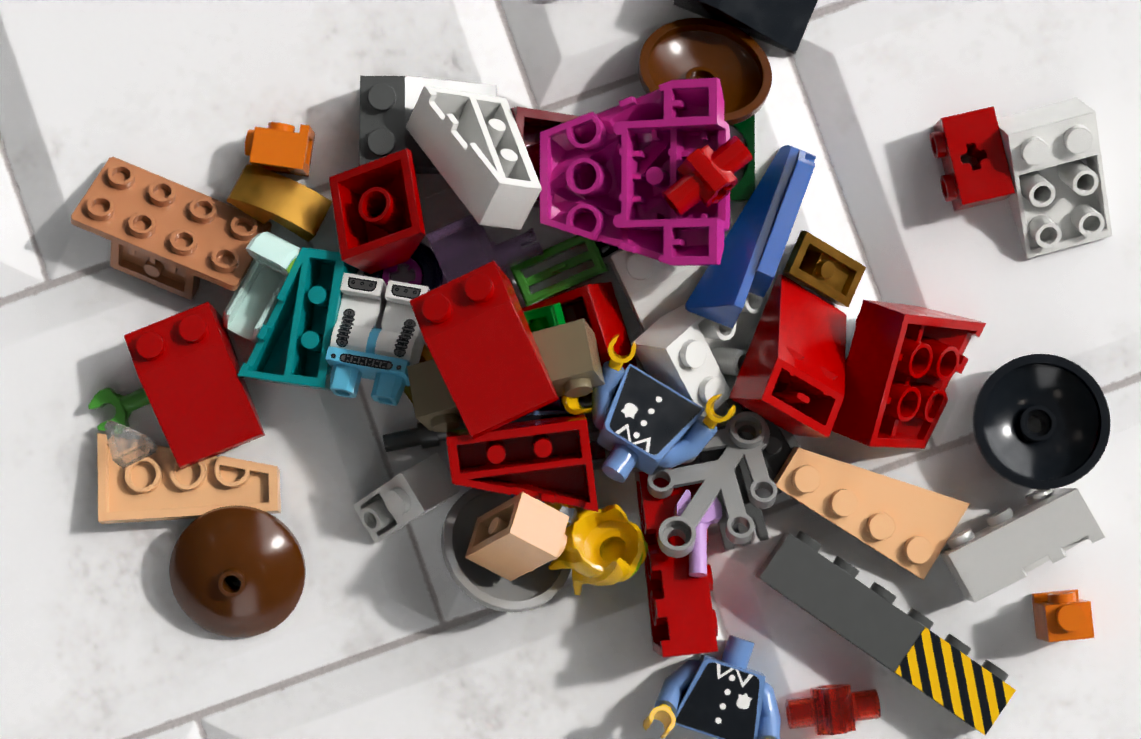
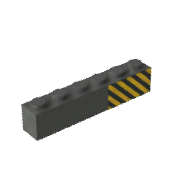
M800 530L795 537L791 533L785 532L755 576L975 730L986 735L1016 691L1005 683L1009 675L988 660H985L982 666L967 656L971 648L951 634H948L945 640L930 631L934 622L920 612L911 608L906 614L894 606L893 602L897 597L881 585L874 582L868 588L855 579L860 571L837 556L832 563L819 554L818 551L822 545Z

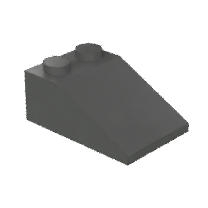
M360 76L359 166L407 148L412 152L415 174H440L406 129V125L423 87L431 86L497 97V85L411 76Z

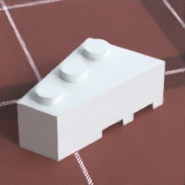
M424 86L406 125V129L479 225L521 230L542 188L507 99Z
M1055 488L1053 490H1035L1025 497L1028 504L1013 512L1010 507H1006L986 519L989 526L975 534L970 528L950 538L947 541L950 548L942 551L940 555L965 599L977 602L1027 577L1026 573L1051 560L1052 563H1055L1065 558L1066 554L1064 552L1081 542L1090 539L1093 544L1105 538L1103 531L1079 489Z

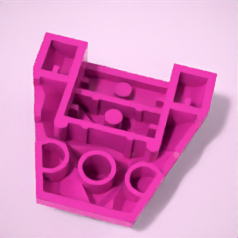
M719 78L671 80L658 85V90L637 98L630 96L618 101L619 105L597 114L590 112L540 132L541 224L594 241L603 242L672 266L720 265L724 250V232L729 230L730 192L717 204H712L709 207H706L702 201L698 202L681 217L672 210L662 196L663 191L681 178L678 175L677 168L684 162L687 156L697 148H702L706 145H709L715 151L730 139L729 124L724 121V98Z

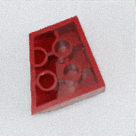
M863 300L860 313L856 319V328L850 351L845 360V397L832 431L869 447L925 449L948 402L945 392L947 385L955 372L962 374L968 358L963 356V353L972 335L980 337L986 323L920 306Z

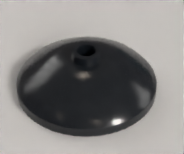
M1031 354L1013 359L1002 365L985 381L978 393L973 409V432L983 458L1001 477L1011 483L1029 489H1055L1081 479L1098 463L1105 451L1110 435V412L1107 400L1100 386L1081 366L1056 355ZM1031 416L1038 418L1041 422V429L1038 433L1032 432L1028 428L1027 422Z

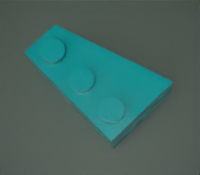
M302 247L276 298L278 302L267 324L262 325L257 335L259 339L247 363H243L237 376L331 391L330 375L332 368L325 358L328 346L331 343V336L337 322L343 295L340 290L344 273L357 275L358 269L343 262L340 252Z

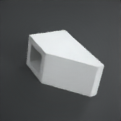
M435 453L402 471L354 504L353 507L374 542L378 543L460 492V489L457 485L452 484L451 474L438 453Z

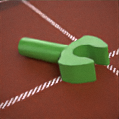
M105 388L93 397L88 408L96 410L107 404H112L116 409L114 418L101 423L97 428L101 431L121 432L129 428L128 420L132 411L146 406L150 402L144 388H140L125 396L117 394L112 388Z

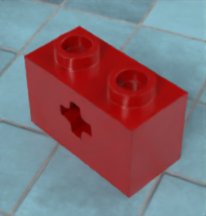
M994 106L944 117L933 126L935 132L930 133L932 152L936 159L941 158L945 175H942L940 178L941 189L946 202L952 201L954 211L1005 200L1015 193ZM967 153L971 158L976 157L978 163L973 167L970 163L963 164L961 157Z

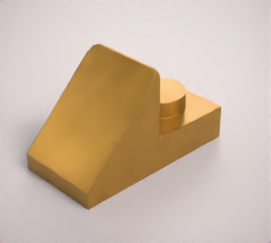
M801 230L784 268L783 275L837 305L849 307L866 267L811 233Z

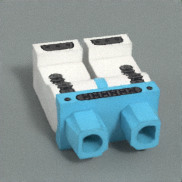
M344 273L340 288L343 295L337 322L333 328L331 343L328 346L325 358L332 368L330 389L337 396L356 398L361 378L375 380L371 393L372 399L382 404L397 406L405 386H410L407 366L419 363L425 342L410 300L430 291L428 286L389 280L388 285H386L385 281L380 278Z

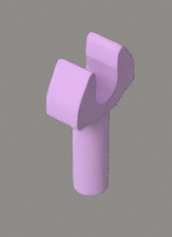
M685 490L674 508V516H681L691 501L690 490ZM717 497L695 529V545L689 553V576L691 577L707 576V529L711 524L718 523L722 517V506Z

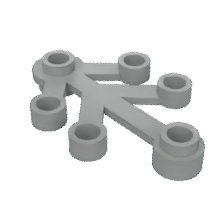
M749 411L741 412L729 419L725 429L716 432L702 451L726 448L718 460L674 469L658 467L652 475L648 474L647 490L650 495L658 499L670 496L674 488L702 483L681 516L667 518L660 525L658 545L664 554L673 558H681L693 550L696 539L695 529L720 492L728 517L725 529L728 540L738 545L745 544L751 540L754 532V521L746 513L734 471L744 457L752 480L749 500L753 506L759 509L770 508L775 503L778 492L777 485L769 477L762 450L768 445L770 430L760 415ZM749 432L754 436V439L745 440L739 437V434ZM696 457L682 464L691 463ZM657 478H663L668 481L669 485L659 488L653 484V481ZM764 488L771 493V496L761 498L756 495L755 491ZM740 523L745 525L748 531L739 534L732 529V526ZM672 536H679L685 543L681 546H673L668 542V539Z

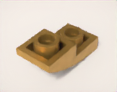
M247 164L243 168L226 200L260 223L265 224L272 219L307 242L316 236L332 204V201L290 178L251 164Z

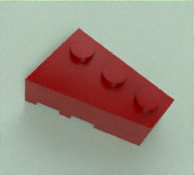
M584 414L508 423L476 439L470 436L467 429L453 430L446 433L452 484L507 495H518L524 492L535 499H540V501L554 504L556 502L599 512L588 423Z

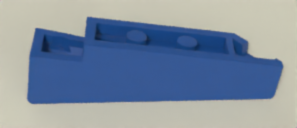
M790 145L782 146L726 236L720 265L708 266L685 304L687 311L733 329L744 307L748 293L750 292L764 298L775 277L815 168L814 161L816 155Z

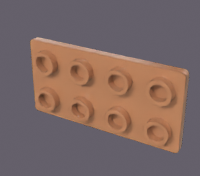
M115 157L108 159L71 215V223L111 240L110 267L191 301L199 289L200 278L228 290L236 291L254 259L245 248L257 234L266 231L271 232L272 228L270 221L262 224L236 207Z

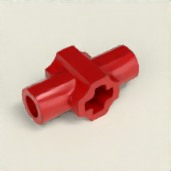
M735 135L715 151L709 145L697 148L677 168L678 175L681 178L663 191L662 196L672 210L680 217L700 201L706 207L717 204L737 184V178L734 174L753 160L752 154Z

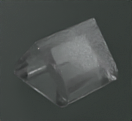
M107 421L104 426L112 460L122 468L154 454L158 448L157 443L149 436L115 421Z

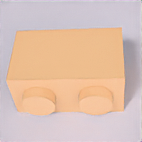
M521 492L477 518L465 558L509 581H513L552 560H556L562 554L567 543V536L564 533L569 516Z

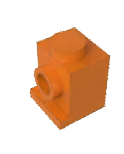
M269 122L268 128L255 127L254 130H248L245 140V155L250 156L249 162L254 166L273 172L309 177L315 132L309 125L301 124L300 132L296 133L294 132L295 127L292 125Z
M1077 589L1031 594L1037 639L1057 642L1095 638L1091 601L1079 599Z

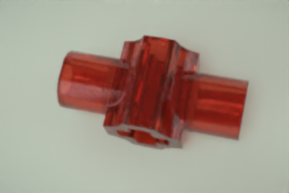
M829 684L810 688L811 697L787 699L785 702L789 729L815 727L817 735H836L855 731L856 721L879 719L881 716L877 690L870 689L851 692L849 684Z

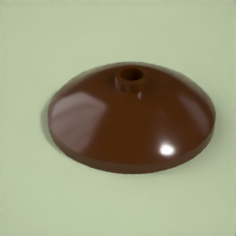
M685 18L661 26L644 43L638 63L639 79L646 94L658 90V85L671 80L719 78L724 98V121L729 126L743 122L756 114L764 105L772 84L771 66L759 44L742 30L725 22L707 18Z
M225 506L202 514L185 528L172 551L169 577L172 591L178 604L187 616L199 626L222 636L251 637L277 627L292 613L303 592L306 566L302 549L296 537L275 516L253 507ZM230 575L236 576L240 580L241 585L231 587L226 583L225 577Z

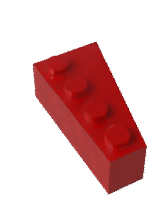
M643 471L635 472L640 529L645 541L648 543L644 568L653 651L662 657L718 652L716 638L718 636L716 612L712 609L710 591H713V577L710 564H707V576L691 577L689 576V554L681 558L669 557L661 551L658 545L660 525L667 518L674 517V508L685 490H690L692 499L702 483L674 488L670 496L658 499L650 495L647 490L648 474ZM657 478L653 481V484L659 488L669 485L668 481L663 478ZM672 536L668 539V542L673 546H681L685 543L679 536Z

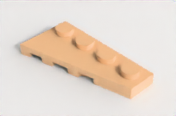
M97 433L98 522L101 524L195 519L208 511L225 506H248L269 514L281 513L280 469L277 466L225 456H213L181 469L169 447Z
M795 446L773 480L777 485V489L922 580L925 579L970 503Z

